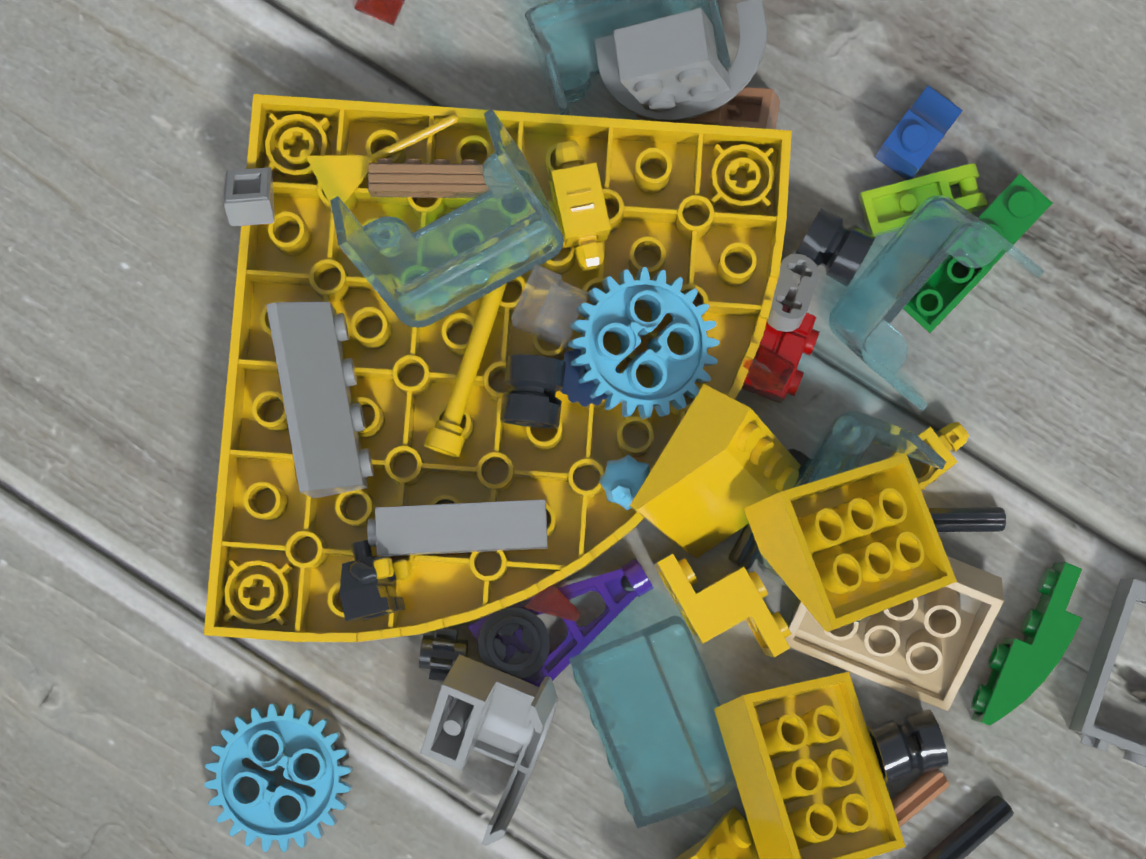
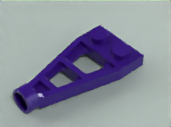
M636 558L621 566V569L549 590L507 607L523 608L530 610L535 615L546 612L557 613L563 618L568 629L564 642L548 655L541 669L532 676L521 680L540 687L546 676L551 677L553 681L637 596L640 597L654 589ZM626 575L632 585L633 591H627L622 588L621 578ZM589 591H596L605 601V610L587 626L581 627L577 625L568 610V602ZM494 613L468 626L477 642L483 624ZM522 625L518 631H515L513 636L496 635L497 638L507 645L506 662L517 651L533 652L532 649L527 648V645L522 642V631L524 628Z

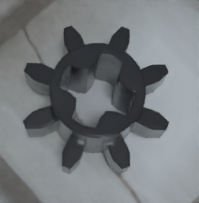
M443 628L435 630V636L423 635L419 668L430 669V680L444 681L459 654L467 657L468 640L457 639L458 629Z

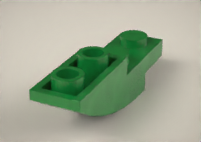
M1019 174L900 300L898 305L928 333H931L1053 202L1023 175Z
M1067 562L1054 563L1052 569L1049 567L1045 569L1037 587V592L1042 594L1036 609L1031 608L1027 612L1021 626V633L1025 634L1023 641L1016 638H1004L1003 643H996L991 651L987 667L992 670L986 685L980 684L974 693L971 709L975 710L971 720L990 726L1005 717L1027 700L1059 663L1082 620V617L1066 611L1081 574V568Z

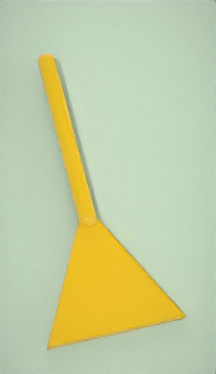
M453 114L372 155L306 156L334 214L337 215L368 175L369 163H376L377 159H385L457 123L458 116Z

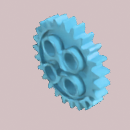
M643 267L638 270L634 281L632 274L626 269L619 273V284L611 276L602 281L605 293L595 287L587 293L594 305L589 303L578 305L577 310L586 319L575 320L570 324L573 330L581 333L580 338L568 342L569 347L581 350V356L571 361V365L585 366L587 371L578 381L579 383H586L592 380L596 384L590 394L592 399L603 393L608 395L605 409H613L620 402L622 403L623 417L631 416L635 408L638 407L641 419H647L651 417L654 406L658 415L662 417L669 414V402L677 410L686 407L683 394L692 399L696 398L699 389L694 382L704 384L711 380L709 374L702 368L703 366L717 364L718 360L707 354V349L719 345V340L707 337L706 331L714 328L717 324L716 321H703L701 317L708 310V304L695 307L692 303L698 292L696 288L685 294L680 292L683 278L679 277L668 285L666 284L665 270L659 271L653 280H650L647 267ZM636 300L645 301L652 310L650 322H644L636 316L634 310ZM666 314H670L672 321L647 344L648 350L636 355L621 374L617 373L616 366L641 343L640 337L653 331ZM605 332L614 333L620 339L621 351L618 355L611 354L604 348L603 335ZM670 332L678 334L684 342V351L681 355L673 353L668 347L667 338ZM639 364L647 366L653 373L654 380L650 388L643 387L637 381L636 369Z
M277 703L269 704L267 717L264 716L259 707L251 709V723L243 716L236 717L234 720L238 732L228 728L223 729L220 733L227 741V745H213L211 750L220 759L205 765L206 769L217 773L215 779L204 783L206 788L217 789L218 796L208 802L209 806L222 805L224 811L216 819L217 822H224L231 818L234 824L230 829L229 835L232 837L242 830L246 831L245 846H250L258 837L262 838V850L264 852H267L272 847L274 840H278L281 851L286 852L289 850L291 838H294L298 846L303 848L307 845L308 841L307 831L315 838H321L324 832L320 822L322 821L330 826L336 824L337 819L330 810L332 808L344 810L347 803L338 797V794L349 792L353 787L349 783L341 781V776L353 771V766L340 765L339 760L350 752L349 748L335 749L333 745L339 739L341 733L335 732L328 736L324 733L329 721L327 718L322 719L315 725L311 723L313 709L309 708L301 717H296V704L293 703L288 704L284 715H281ZM264 734L273 736L278 742L279 750L274 759L265 758L259 751V740ZM309 753L317 757L320 770L316 777H307L301 773L298 763L302 754ZM244 758L251 759L257 765L269 771H274L282 766L285 768L283 776L286 779L314 788L316 791L315 795L310 796L302 789L287 782L276 787L273 775L245 766L243 764ZM243 777H252L259 784L260 791L256 800H249L242 796L239 785ZM290 795L299 801L301 811L298 818L291 819L282 814L280 801L283 796Z

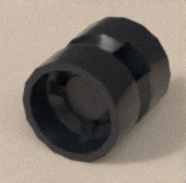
M821 207L795 254L809 257L816 263L817 267L823 265L827 276L848 286L866 257L876 236L856 225L849 228L844 227L843 218Z
M508 355L504 382L510 387V391L502 395L500 422L534 428H559L562 401L556 397V392L564 387L566 362L536 355Z
M930 709L906 715L903 724L900 725L894 720H889L868 727L885 783L911 777L914 768H918L921 772L925 773L948 766V754L943 735ZM912 737L916 753L911 754L906 738Z

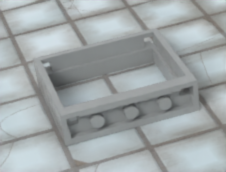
M1135 578L1120 579L1069 730L1083 734L1080 743L1107 752L1110 744L1125 750L1123 759L1146 767L1145 742L1094 724L1134 604L1146 607V582Z

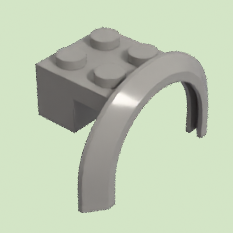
M748 0L736 3L740 26V42L736 57L728 72L717 58L713 24L702 8L616 29L613 35L595 39L599 72L606 88L628 110L656 120L675 121L690 119L723 106L743 90L756 73L762 61L767 43V23L763 0Z
M459 654L442 683L420 754L462 771L472 751L475 750L514 767L483 838L482 845L487 846L502 839L510 825L542 749L557 707L558 697L552 678L546 676L540 687Z

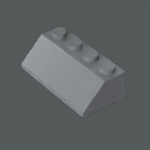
M275 302L266 304L300 493L312 498H320L368 488L367 477L373 476L374 471L370 451L368 448L361 449L358 431L365 430V420L361 404H353L350 386L357 385V377L353 359H345L342 341L349 340L344 313L337 314L336 309L330 302Z

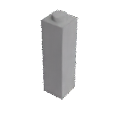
M545 500L375 508V518L368 519L367 525L368 543L371 547L376 546L377 555L379 556L548 549Z

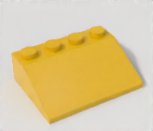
M703 384L631 502L630 507L689 555L697 559L749 523L743 508L776 493L793 488L799 476L798 469L801 465L750 407Z
M906 453L781 491L743 508L762 556L826 632L957 582Z
M849 672L742 695L714 708L759 859H867L906 847Z

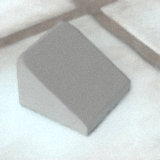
M271 167L226 171L223 204L231 226L271 224L274 222L275 210Z

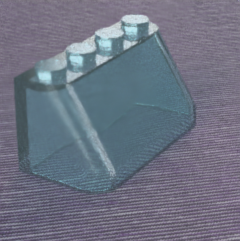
M675 615L569 658L573 668L574 680L582 690L590 710L591 722L599 732L607 752L609 767L617 777L624 794L625 807L632 815L637 829L711 805L737 788L714 708L720 706V702L687 624L680 617Z

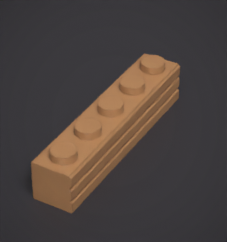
M383 158L377 159L376 163H369L368 192L371 197L513 199L512 164H507L505 160H491L490 164H478L477 160L466 159L462 160L461 164H450L449 160L436 159L433 160V164L422 163L419 159H406L405 163H393V160Z

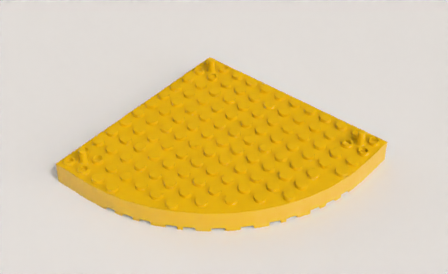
M253 94L246 169L271 167L275 218L271 224L241 226L204 635L290 642H363L424 634L483 618L534 597L583 569L628 535L645 518L633 508L626 510L617 503L607 501L606 492L599 483L600 477L606 471L607 461L620 460L627 455H631L639 462L648 463L651 471L695 398L692 399L683 394L686 407L677 410L669 402V414L660 417L653 406L651 417L641 419L638 407L635 408L631 416L623 417L622 403L620 402L610 410L605 409L606 400H602L598 406L590 404L587 407H583L579 402H570L568 395L558 391L556 392V397L562 401L559 428H534L500 422L502 395L510 391V387L504 382L507 356L523 354L564 360L565 352L574 350V348L568 346V342L581 337V333L573 330L570 324L575 320L586 319L577 310L578 305L581 303L594 305L587 294L595 287L605 293L602 281L611 276L619 284V273L626 269L632 274L634 281L638 270L643 267H647L650 280H653L656 273L665 270L666 284L669 285L675 279L681 277L683 278L680 292L685 294L696 288L698 292L692 302L695 307L702 304L709 305L708 310L701 317L703 321H716L717 325L706 331L707 337L719 340V345L707 349V354L715 357L718 361L715 365L703 366L702 369L711 377V380L704 384L736 399L763 337L780 274L787 219L792 130ZM455 114L458 116L457 123L385 159H391L393 163H405L406 159H419L422 163L433 164V160L436 159L449 160L450 164H461V161L466 159L477 160L478 164H490L491 160H505L507 164H512L513 199L371 197L368 192L367 175L339 213L335 215L306 156L372 155ZM576 141L579 144L585 160L583 165L597 163L611 227L608 239L597 241L602 242L604 252L602 267L583 271L579 266L574 251L578 245L566 248L562 246L549 181L552 180L551 171L559 170L556 166L555 152L557 145L562 142ZM504 244H511L516 249V257L459 426L463 428L461 437L465 439L460 456H449L431 450L424 446L429 428H435L437 420L442 421L499 248ZM636 300L634 305L636 316L644 322H650L652 318L650 306L645 301ZM275 302H330L336 309L337 314L344 313L349 333V340L342 341L345 359H353L357 377V385L350 386L353 404H361L365 420V430L358 431L361 449L368 448L370 451L374 471L373 476L367 477L368 488L320 498H312L300 493L266 304ZM666 314L653 331L640 337L641 343L616 366L619 368L620 374L636 355L648 350L647 344L672 321L670 314ZM605 332L603 335L604 348L609 353L618 355L621 351L620 339L614 333ZM670 332L667 338L668 347L673 353L681 355L684 351V342L678 334ZM639 364L636 369L637 381L643 387L650 388L654 380L653 373L647 366ZM694 382L700 391L703 383ZM524 500L546 501L548 549L379 556L377 555L376 546L371 547L373 556L391 558L392 564L399 560H410L413 571L412 578L395 581L394 585L397 597H403L406 610L365 621H345L340 597L342 564L354 561L352 543L368 540V519L375 518V508Z

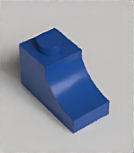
M927 86L891 132L874 158L903 179H912L963 110Z

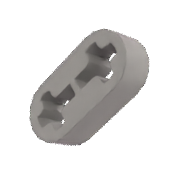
M790 254L781 262L780 274L767 323L778 331L789 332L799 328L808 311L819 277L818 267L812 259L801 254ZM793 273L801 275L799 285L791 283ZM784 300L792 302L789 313L782 311Z

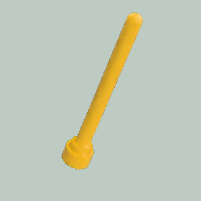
M504 244L499 248L442 421L437 420L435 428H429L424 446L431 450L449 456H460L465 439L461 437L463 428L459 426L516 257V249L511 244Z

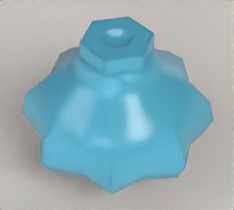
M627 455L620 460L607 461L606 471L599 479V483L606 492L607 501L617 503L626 510L632 508L630 507L631 502L650 473L649 464L639 462L631 455Z

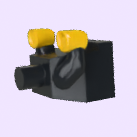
M368 540L352 543L354 561L343 563L341 571L340 597L345 621H365L406 610L403 597H397L394 585L395 581L412 578L413 571L410 560H399L392 564L391 558L373 556Z

